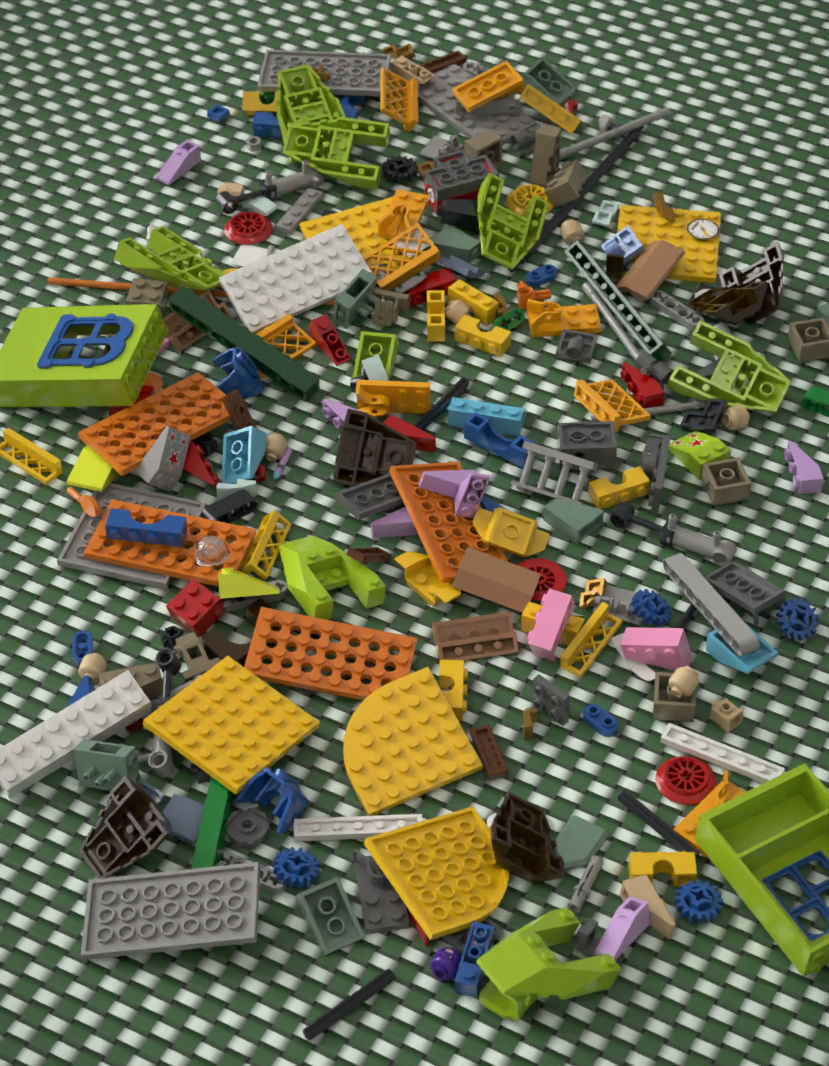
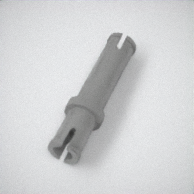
M598 856L590 858V862L579 884L573 889V896L567 905V908L573 913H580L584 901L590 896V889L604 864L602 858Z

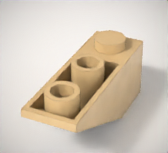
M403 56L391 62V72L408 81L414 78L418 80V84H425L436 77L435 74Z
M646 874L624 880L620 890L622 900L625 901L631 896L649 902L650 926L668 939H671L676 927L675 919L669 915L664 900L660 899L656 892L654 883L650 882Z

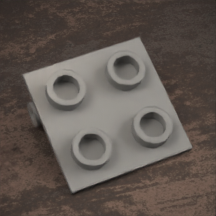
M451 135L449 140L434 136L419 155L433 159V157L459 151L463 145L459 144V137L457 135Z
M607 585L605 596L595 597L594 603L596 604L592 613L604 602L609 605V614L630 623L635 612L632 610L634 606L631 605V602L636 592Z

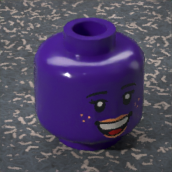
M443 947L433 957L430 969L438 979L450 981L456 977L462 957L456 949Z

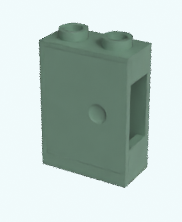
M362 269L336 298L332 321L347 329L359 314L367 317L368 314L372 313L374 308L369 306L368 303L372 302L375 304L376 299H379L374 296L377 277L373 273Z
M83 739L73 749L79 786L111 791L124 776L129 777L138 786L141 783L135 747Z

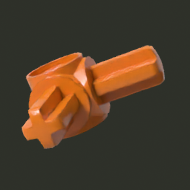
M519 281V284L516 285L518 306L521 309H527L528 299L541 301L551 298L550 289L534 291L523 281Z

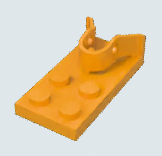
M505 61L453 88L452 94L468 112H471L494 99H503L509 95L522 93L525 89L524 80Z
M397 189L385 217L378 221V237L393 239L413 225L420 223L429 202V195ZM416 230L411 233L410 238L414 237Z
M531 299L527 301V318L531 338L560 336L563 329L585 333H601V323L596 304L561 307L558 303L550 301L539 302Z
M357 380V410L366 412L372 417L384 416L388 412L426 414L430 410L429 382Z
M727 770L723 772L722 782L673 829L706 858L708 856L695 841L700 815L747 792L728 781L729 772Z

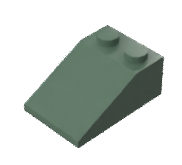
M543 57L534 63L522 76L524 88L529 84L559 105L577 89Z
M339 877L303 891L296 896L301 912L324 956L365 938Z

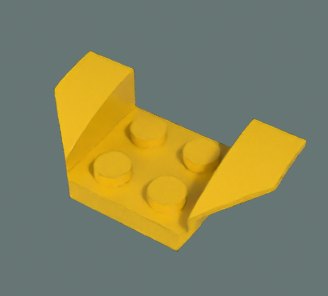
M478 507L472 523L484 543L486 542V544L524 558L544 551L550 535L538 530V524L535 520L501 507L495 508L493 512Z
M408 551L394 558L404 568L407 585L432 607L441 601L446 604L460 596L461 590L452 587L453 582H440L428 555Z

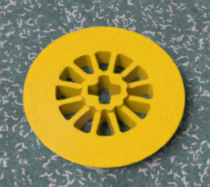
M533 184L518 187L508 195L506 200L508 208L523 216L525 206L534 195L549 202L546 213L554 207L545 195V189Z

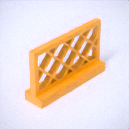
M383 67L381 69L380 112L404 124V130L410 132L418 123V80L412 78L408 81Z
M417 223L372 251L363 259L366 264L371 258L378 259L376 267L369 265L368 267L376 277L378 271L387 272L386 277L380 281L377 278L376 284L379 286V289L390 291L441 258V254L420 224ZM417 229L421 233L419 239L410 238L411 233ZM405 240V248L396 247L397 242ZM409 241L418 242L417 250L408 249ZM421 243L429 244L431 247L427 251H420ZM386 249L392 250L391 257L382 256V252ZM395 250L404 252L402 259L393 258ZM407 252L416 254L413 260H405ZM380 260L389 261L388 268L379 267ZM392 261L401 263L400 268L397 270L391 269Z
M290 314L285 315L255 334L262 337L268 344L284 349L283 354L286 352V349L296 350L294 354H287L293 361L316 347L317 344L293 322V317ZM293 329L297 332V335H287V332ZM284 339V344L274 343V340ZM286 339L297 340V345L286 344ZM299 341H307L309 344L306 346L299 345ZM258 370V373L263 380L268 377Z
M583 379L576 380L574 397L600 422L614 421L615 432H618L619 426L650 420L651 415L614 380L610 379L588 384Z

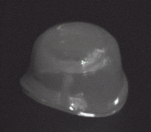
M213 535L206 536L197 544L194 557L201 566L218 565L227 560L228 549L219 537Z

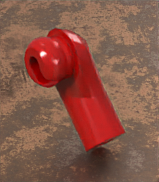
M569 100L565 104V109L574 115L573 109L578 108V102Z
M259 463L256 470L258 482L266 480V468L261 463Z

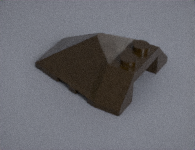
M779 242L763 249L765 258L741 271L732 266L719 274L722 287L728 286L729 289L736 288L738 284H742V287H745L751 282L767 281L768 286L761 309L757 310L755 315L747 318L751 324L782 308L784 256Z
M767 281L751 282L745 287H742V284H738L736 288L731 289L728 286L709 289L687 302L685 306L722 323L738 325L743 322L744 318L755 315V312L761 309L768 283Z
M347 409L334 463L333 482L349 486L359 485L389 474L391 466L412 465L417 442L395 431L366 412Z
M124 776L108 795L110 799L105 809H101L98 814L100 818L94 828L91 827L79 850V853L98 879L109 878L153 852L171 832L172 824L152 797L127 776Z
M508 792L490 827L491 843L496 865L531 883L562 879L565 876L564 861L562 856L556 855L554 848L557 844L555 840L552 841L549 833L551 829L544 811Z

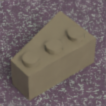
M542 124L535 132L536 141L530 182L547 186L560 168L561 128Z
M577 159L572 162H565L561 166L562 169L554 175L555 178L547 184L548 187L544 193L555 208L580 196L578 191H582L581 184H585L588 174Z
M157 663L98 673L100 687L128 670L148 699L162 694V677Z

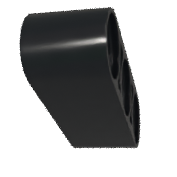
M240 490L206 506L201 512V517L230 524L254 512L258 504L248 491Z

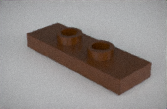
M458 50L419 66L435 74L451 65L457 64L459 66L466 63L467 57Z
M234 390L222 398L236 430L249 426L257 428L239 390Z
M379 547L349 548L346 554L366 565L368 563L390 562L392 558L390 553Z
M490 725L470 729V736L488 781L509 776V771Z

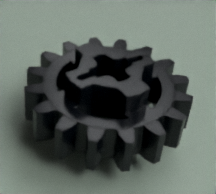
M401 155L398 158L392 156V159L387 158V162H383V177H387V181L392 179V183L399 182L401 184L402 181L407 183L408 179L413 180V177L417 176L418 165H416V161H413V158L407 159V156L401 157Z

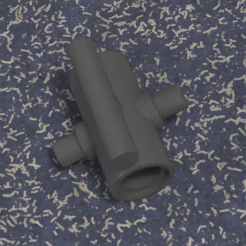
M541 125L510 136L514 149L524 148L517 151L519 158L534 153L535 132Z
M647 351L640 353L635 361V364L638 366L635 368L640 370L642 374L649 375L661 385L669 382L673 372L667 368L666 362L658 361Z

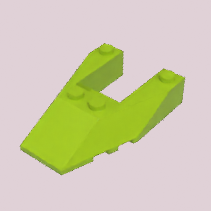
M309 64L278 71L277 118L284 144L289 124L308 121L313 123L320 122L322 119L334 120L338 117H346L339 99L334 97L329 87L322 83L321 78ZM288 157L291 164L300 163Z
M338 117L334 120L322 119L320 122L313 123L308 121L289 124L282 153L300 163L307 160L309 161V167L359 188L378 191L381 178L380 167L348 161L353 143L387 148L390 138L389 123Z
M489 173L481 184L478 193L481 251L483 256L513 270L538 241L549 202L534 195L525 206L523 216L498 204L505 180Z
M164 226L152 229L147 246L151 250L130 237L118 242L114 259L120 262L121 265L156 280L168 281V285L175 288L184 286L187 289L209 290L221 285L219 277L225 275L219 268L215 269L211 265L212 261L202 255V250Z
M699 320L689 343L721 359L710 380L676 365L666 388L683 396L707 402L709 398L722 399L727 401V406L741 405L746 409L776 413L791 381L775 366H771L765 360L766 358L761 354L759 355L748 342Z
M316 536L279 544L287 587L308 616L325 620L332 619L334 600L327 590L349 585L366 609L384 604L386 585L379 576L357 560L346 555L347 553L334 544Z
M567 907L552 910L516 930L476 961L502 994L528 996L530 993L538 994L541 998L558 995L560 999H568L610 989L622 970L615 959L608 953L562 963L555 953L549 949L548 946L570 942L581 923Z

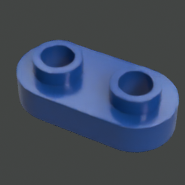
M546 264L526 274V284L530 287H539L556 279L557 268L551 264Z
M85 630L76 632L72 637L73 662L80 666L83 657L93 653L92 634Z
M592 704L584 708L583 720L591 728L604 737H612L617 734L618 721L598 705Z

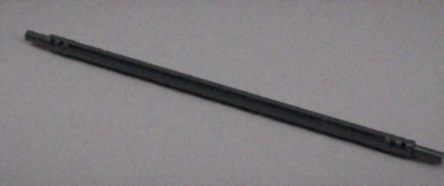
M644 126L630 131L586 179L585 184L581 185L582 191H578L579 198L563 204L542 227L538 241L513 270L508 268L509 272L513 273L520 264H524L637 139Z

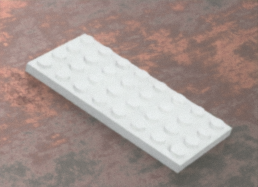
M341 224L219 277V282L244 325L255 334L287 314L294 317L337 298L362 269L371 272L345 227Z

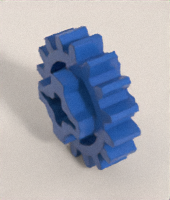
M640 589L633 596L631 605L634 607L632 610L638 613L637 617L643 618L642 622L649 623V626L654 624L656 627L660 625L663 627L672 618L671 614L673 611L669 610L671 605L666 604L667 600L662 599L661 594H656L654 590L649 592L647 589L644 591Z
M795 597L791 602L786 600L784 605L782 604L778 608L780 611L776 613V616L780 619L776 621V624H781L782 627L779 628V631H785L784 637L791 635L792 641L797 637L799 641H802L804 637L808 639L811 637V634L817 631L815 627L819 626L820 623L815 620L820 616L814 614L816 607L811 609L810 601L805 604L804 598H801L798 602Z
M291 847L289 852L283 849L282 854L277 853L276 859H274L273 874L277 875V881L283 880L282 885L285 886L288 883L292 889L295 885H298L299 889H302L304 884L310 887L311 882L315 883L317 877H319L320 862L316 861L317 856H310L309 850L302 852L303 849L301 847L298 851H295L294 847Z
M700 879L697 880V883L689 880L688 886L683 883L681 889H677L675 896L676 911L682 912L681 918L689 917L690 923L693 920H697V924L700 925L701 920H704L708 924L710 918L716 920L717 914H721L723 906L721 891L716 892V885L710 887L709 881L702 884Z

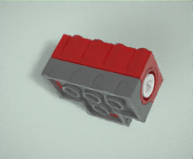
M464 149L433 157L434 169L424 171L425 195H429L428 203L437 215V208L439 205L441 206L443 199L478 200L481 184L488 174L492 173L499 177V173L486 155L470 159Z

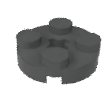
M248 808V810L241 811V809L236 810L228 817L226 822L228 839L235 845L245 847L246 849H254L256 845L266 839L269 833L266 815L255 808ZM251 825L250 830H244L243 826L248 827Z

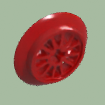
M252 211L241 212L235 215L224 227V233L229 240L243 245L260 243L266 240L273 231V225L269 219Z
M534 558L518 564V566L541 574L540 582H538L531 600L542 601L543 595L548 593L549 588L559 592L564 590L567 577L564 570L555 562Z
M678 756L665 761L660 765L655 776L656 786L660 793L670 801L678 804L692 805L700 803L716 788V776L711 767L702 760L689 756Z

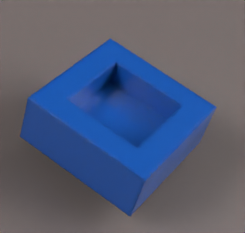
M218 104L207 111V117L219 123L230 115L229 109Z

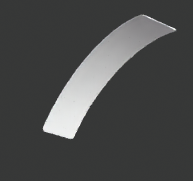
M624 633L611 638L617 651L634 673L646 681L655 679V672L645 663L625 659L620 645Z

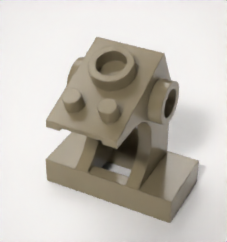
M375 289L374 296L379 299H376L375 309L372 311L374 324L391 327L394 323H397L399 311L408 312L409 295ZM387 298L395 299V303L387 301Z
M194 632L175 639V654L178 659H184L188 670L181 674L180 680L182 684L195 679V676L199 674L203 675L220 662L219 657L209 661L203 649L205 646L200 636L197 637ZM198 652L200 657L191 660L189 654Z

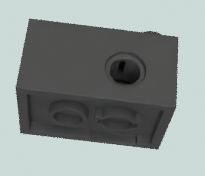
M614 421L558 423L557 450L598 463L597 469H616L617 443ZM559 460V469L562 470V460ZM573 464L570 470H579L580 466Z

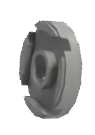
M421 271L419 273L421 276H412L401 283L400 288L397 286L395 291L403 293L427 277L425 272Z

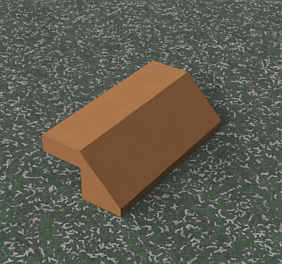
M664 240L652 241L616 286L621 292H630L637 302L649 300L685 252Z
M209 290L199 295V297L205 298L212 306L218 307L228 317H233L225 302L217 304ZM174 312L163 319L168 327V334L165 338L178 351L184 350L206 335Z
M467 547L452 587L523 613L528 602H531L541 574Z
M511 612L432 623L439 663L440 660H470L519 652L517 635L513 631Z

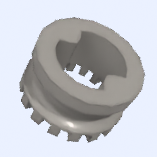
M251 136L247 138L248 150H253L254 152V150L261 149V139L259 137Z

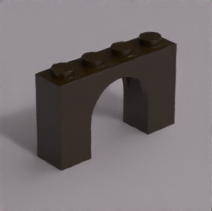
M262 598L246 607L247 622L254 628L260 608L273 609ZM273 626L271 630L277 632L280 631L281 628L278 626ZM215 628L201 636L205 646L203 649L208 659L213 660L219 657L221 661L226 656H229L243 667L245 666L251 642L247 644L233 643ZM273 642L266 644V646L269 648H274L277 646Z

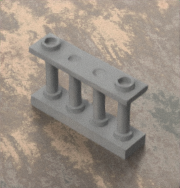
M455 78V87L472 78ZM515 94L509 95L508 99H494L471 112H468L456 100V115L520 114V99H515Z
M524 441L522 448L527 449V460L520 482L512 480L511 484L516 485V489L526 492L528 489L553 498L586 505V503L579 501L587 474L591 470L597 471L598 463ZM538 453L545 455L544 459L546 460L538 486L527 485L535 456H538ZM559 459L562 460L563 467L555 493L544 489L552 463ZM573 464L580 466L579 470L581 471L571 499L562 496V492L570 467H573Z

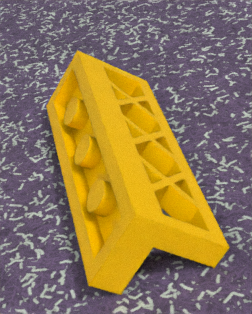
M529 84L519 97L571 134L583 122Z
M10 428L3 431L5 441L0 444V456L45 485H48L63 473L60 459ZM7 446L13 449V451L4 452L3 450ZM15 456H24L26 459L17 460ZM28 464H37L39 467L30 468ZM43 472L52 473L47 478L41 475Z
M276 510L263 517L239 571L245 574L253 571L262 579H267L278 556L279 544L284 542L292 523ZM277 521L284 525L283 530H279ZM275 534L277 543L273 544L271 535ZM265 548H269L271 557L266 556ZM259 562H263L265 571L257 566Z
M602 602L562 653L560 656L561 669L582 678L621 627L623 620L609 614L608 604ZM608 620L615 625L610 628H604L603 624ZM603 634L604 639L602 641L594 642V636ZM593 648V654H583L584 649ZM583 662V667L580 670L572 667L573 663Z

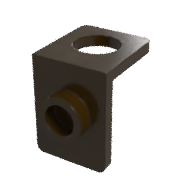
M607 254L605 273L608 276H617L618 279L613 281L617 285L623 276L624 256Z

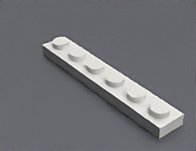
M671 723L668 724L661 736L660 742L762 783H766L784 774L785 768Z
M422 814L294 819V841L365 839L422 822Z

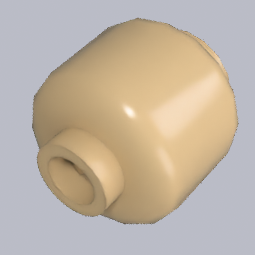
M569 219L562 223L560 234L566 244H573L577 240L579 242L582 241L584 230L577 220Z
M460 299L452 300L445 309V312H447L446 318L455 325L464 315L471 317L469 314L471 308Z
M741 405L728 407L723 414L722 423L729 430L743 429L749 423L750 414Z
M278 433L266 436L264 456L268 461L275 462L276 460H281L285 455L288 445L285 437Z
M98 653L87 654L81 661L78 674L82 679L85 675H88L89 683H98V673L106 672L107 662Z
M688 666L677 668L668 681L671 693L677 697L691 696L699 684L698 673Z

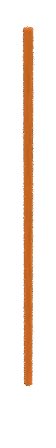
M51 277L47 279V283L52 285L130 290L132 284ZM168 286L169 293L174 294L179 289ZM191 289L195 292L196 295H201L202 293L207 291ZM209 289L213 297L229 298L225 290ZM332 299L321 305H334L336 299Z

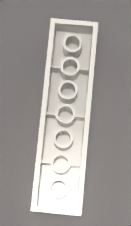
M128 670L0 748V786L9 799L75 759L73 749L83 739L102 742L151 712L150 700Z

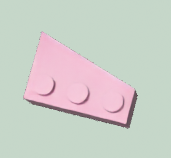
M550 588L548 593L543 595L541 601L542 609L540 612H537L534 619L535 627L533 631L530 630L527 637V642L533 655L553 662L557 661L558 656H555V651L558 643L562 644L563 638H561V635L570 618L574 604L572 595Z
M626 627L620 644L625 659L673 671L679 667H689L693 657L684 628Z

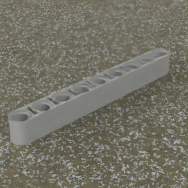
M679 553L663 559V567L667 575L738 656H743L760 649L755 633L684 554Z

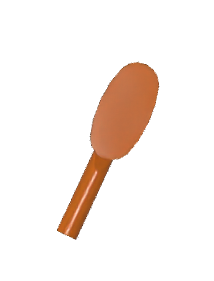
M73 487L67 488V493L81 504L82 509L87 515L94 518L102 513L99 512L102 509H100L101 506L99 507L100 504L95 498L89 495H81Z

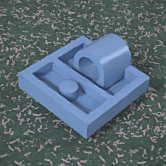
M629 225L601 245L606 255L624 256V264L645 249Z

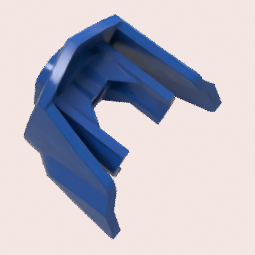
M240 346L231 348L213 358L212 362L228 374V377L219 380L220 383L216 386L226 395L234 390H239L244 399L256 396L264 390L265 387L256 365Z
M268 767L255 774L235 799L237 803H260L267 808L273 798L280 795V803L272 812L281 819L276 830L279 835L287 833L288 829L294 824V819L299 817L309 803V800L298 786L299 782L279 768L275 771Z

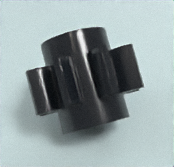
M205 433L196 438L197 442H194V444H199L205 452L203 456H210L216 452L215 448L218 447V444L213 435Z
M176 626L165 628V634L160 635L163 647L173 651L176 646L175 639L184 635L183 629H179Z

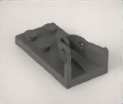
M651 433L642 452L641 469L644 473L653 474L652 480H656V482L651 483L650 493H654V495H650L648 506L652 507V515H658L671 436Z
M390 473L337 492L335 500L358 520L379 512L392 513L405 507Z
M734 560L704 577L718 593L745 608L747 614L753 618L755 626L759 624V612L764 609L767 611L779 610L778 608L782 604L784 605L786 601L783 589Z
M353 850V864L365 933L373 934L409 929L406 904L372 855L365 856L358 850Z

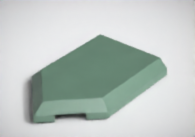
M576 815L571 816L555 839L557 846L554 850L557 856H562L564 871L571 867L588 866L590 858L597 854L608 838L609 833L605 829Z

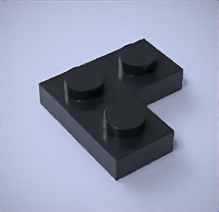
M709 398L703 413L686 411L680 424L682 430L715 434L727 408V401Z

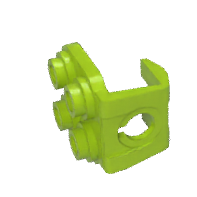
M491 980L479 994V1000L483 1006L506 1020L513 1019L516 1022L520 1020L525 1011L539 997L538 994L530 993L528 996L504 995Z

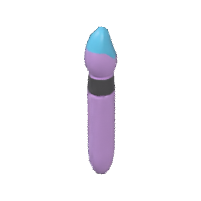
M291 448L286 449L285 455L279 461L277 468L273 472V479H278L282 475V471L292 454Z

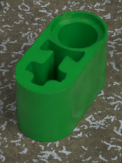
M815 386L810 387L801 400L802 406L809 411L829 417V391Z

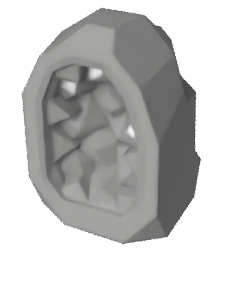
M602 114L598 120L602 133L620 127L617 121L605 114Z

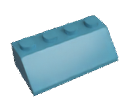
M452 397L448 409V425L464 428V422L476 412L490 419L498 433L519 437L527 415V409Z

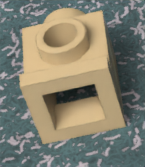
M727 698L722 701L718 699L711 706L710 719L729 733L742 723L744 709L738 708Z

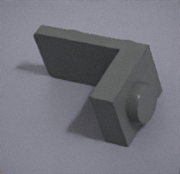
M590 919L585 925L582 924L576 934L578 937L576 950L588 957L598 956L595 954V950L600 940L595 938L598 922ZM621 953L615 960L618 965L624 960V953Z

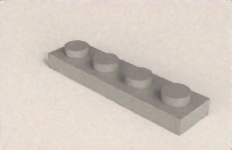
M308 187L276 224V231L291 235L300 225L299 223L308 216L323 198V192Z

